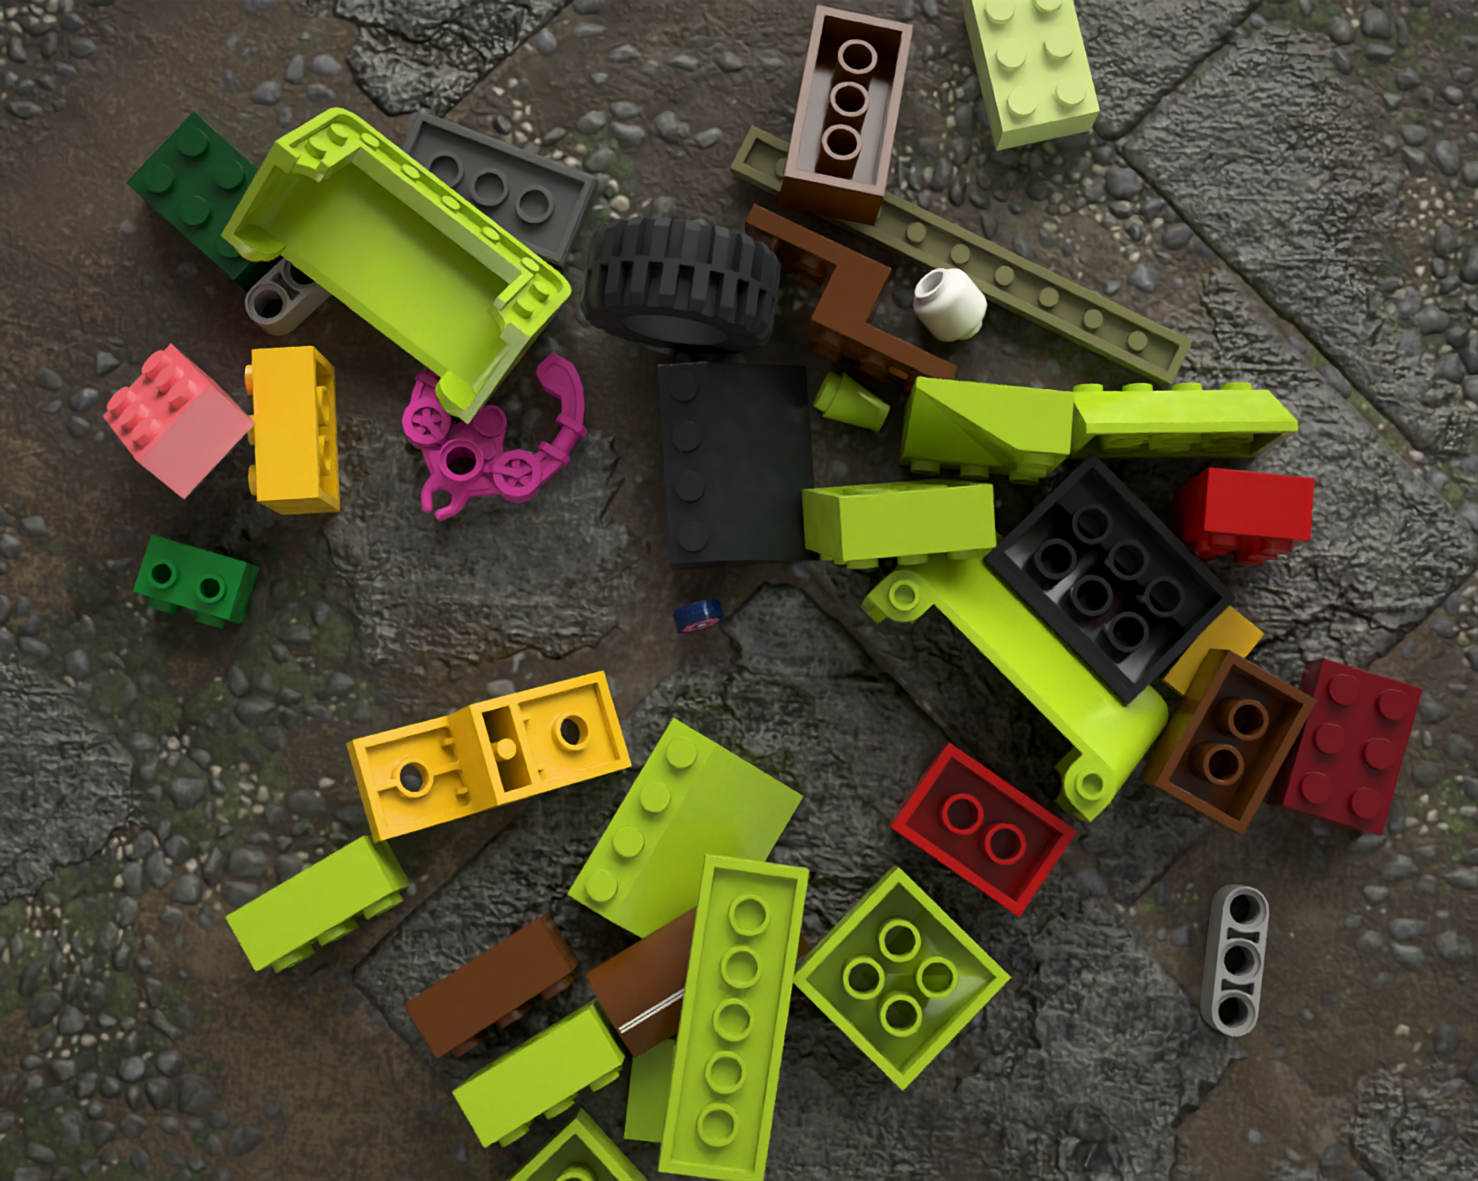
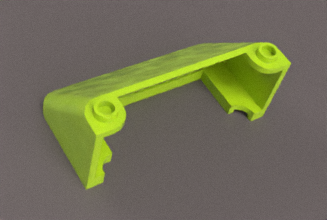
M337 107L328 109L275 141L220 235L234 246L239 255L249 261H271L281 255L437 374L441 379L436 384L435 393L439 399L440 406L445 412L454 417H459L467 424L480 412L557 314L572 291L568 281L556 269L363 119L348 110Z
M995 530L997 546L1004 538ZM994 548L978 549L979 558L948 560L947 552L929 553V562L899 564L866 596L860 607L876 624L885 618L901 623L910 622L913 624L934 604L1073 744L1052 766L1058 772L1061 782L1059 795L1052 802L1070 820L1091 822L1112 801L1166 726L1169 714L1167 704L1163 698L1148 685L1129 704H1126L983 559Z

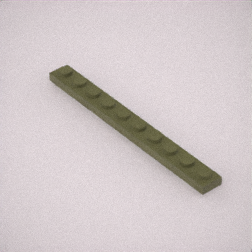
M752 125L730 167V174L779 197L789 143ZM886 190L874 226L814 214L930 272L938 268L960 269L968 275L987 300L1166 388L1172 385L1193 342L1152 320Z

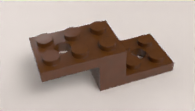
M756 204L753 205L745 221V235L752 237V240L755 242H762L767 245L769 250L775 253L780 265L795 272L794 278L803 285L816 290H820L822 286L826 287L810 319L807 342L815 345L813 351L816 354L836 363H839L841 358L859 366L857 372L873 382L884 384L885 380H889L903 387L902 393L906 397H909L917 377L952 380L958 366L870 325L885 294L891 268Z

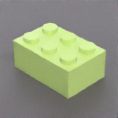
M967 0L963 15L995 150L998 151L1090 131L1100 109L1073 0Z

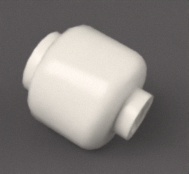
M938 268L926 274L917 284L913 309L915 315L934 337L941 342H953L956 340H967L979 331L987 309L985 296L966 273L960 269Z

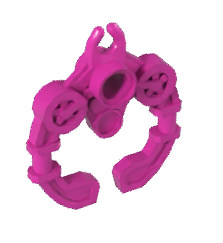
M552 352L537 367L536 377L543 390L562 401V414L560 413L555 420V424L561 428L552 444L542 441L535 455L520 449L504 453L503 446L508 427L507 419L503 410L497 406H483L469 424L465 422L452 424L450 414L442 409L435 393L436 384L441 378L429 368L425 372L419 371L415 376L416 384L412 392L410 405L405 408L402 424L407 440L416 449L422 450L431 473L420 494L421 510L425 513L433 510L432 495L438 490H446L451 495L450 505L435 512V518L439 521L456 515L465 506L468 499L473 497L500 494L505 500L514 503L530 501L540 492V488L544 483L550 480L562 467H567L571 460L570 456H568L577 440H584L588 433V429L583 425L585 415L583 386L574 365ZM459 458H470L476 463L474 469L465 475H456L449 470L451 464Z

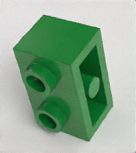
M151 534L133 592L149 597L147 607L176 615L179 606L196 610L194 621L223 629L226 620L242 624L259 567Z

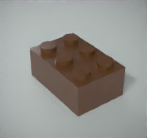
M1210 648L1137 780L1223 829L1243 835L1317 700L1231 650Z
M548 911L405 1003L404 1007L436 1059L451 1051L456 1059L481 1043L482 1039L489 1035L485 1028L493 1022L501 1030L523 1016L532 1007L528 1000L538 993L542 1000L546 1001L568 987L570 982L575 979L571 972L578 966L580 961Z

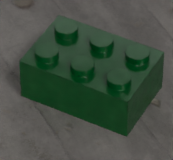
M195 111L126 182L144 201L247 293L252 286L283 259L279 255L271 261H249L239 255L234 246L220 236L259 169Z

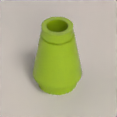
M831 371L827 374L813 404V407L823 411L822 417L871 429L876 432L882 427L890 410V405L882 402L881 399L844 372L841 375Z

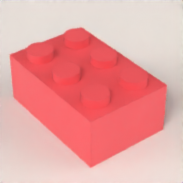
M170 344L164 351L159 350L147 359L142 367L143 374L129 388L123 387L113 395L107 405L108 411L103 417L136 461L185 499L248 432L255 422L212 378L174 345Z

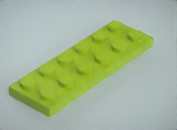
M704 854L659 1153L658 1172L725 1181L764 1180L809 876L808 868Z

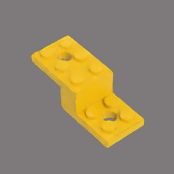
M604 670L471 704L444 717L355 739L346 743L374 843L507 805L543 792L632 766ZM564 719L572 720L579 728L580 737L576 745L567 743L561 735L560 727ZM405 765L415 767L421 774L422 784L417 792L406 790L400 782V772Z

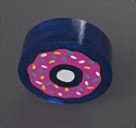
M706 599L685 605L677 609L672 615L677 633L699 631L714 626L725 619L721 603L717 599Z

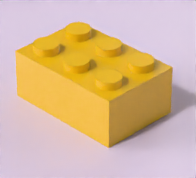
M314 346L252 349V365H247L245 368L246 389L249 395H253L254 415L248 416L255 422L247 432L250 445H255L256 465H250L248 472L251 494L257 495L259 503L281 515L340 512L335 367Z

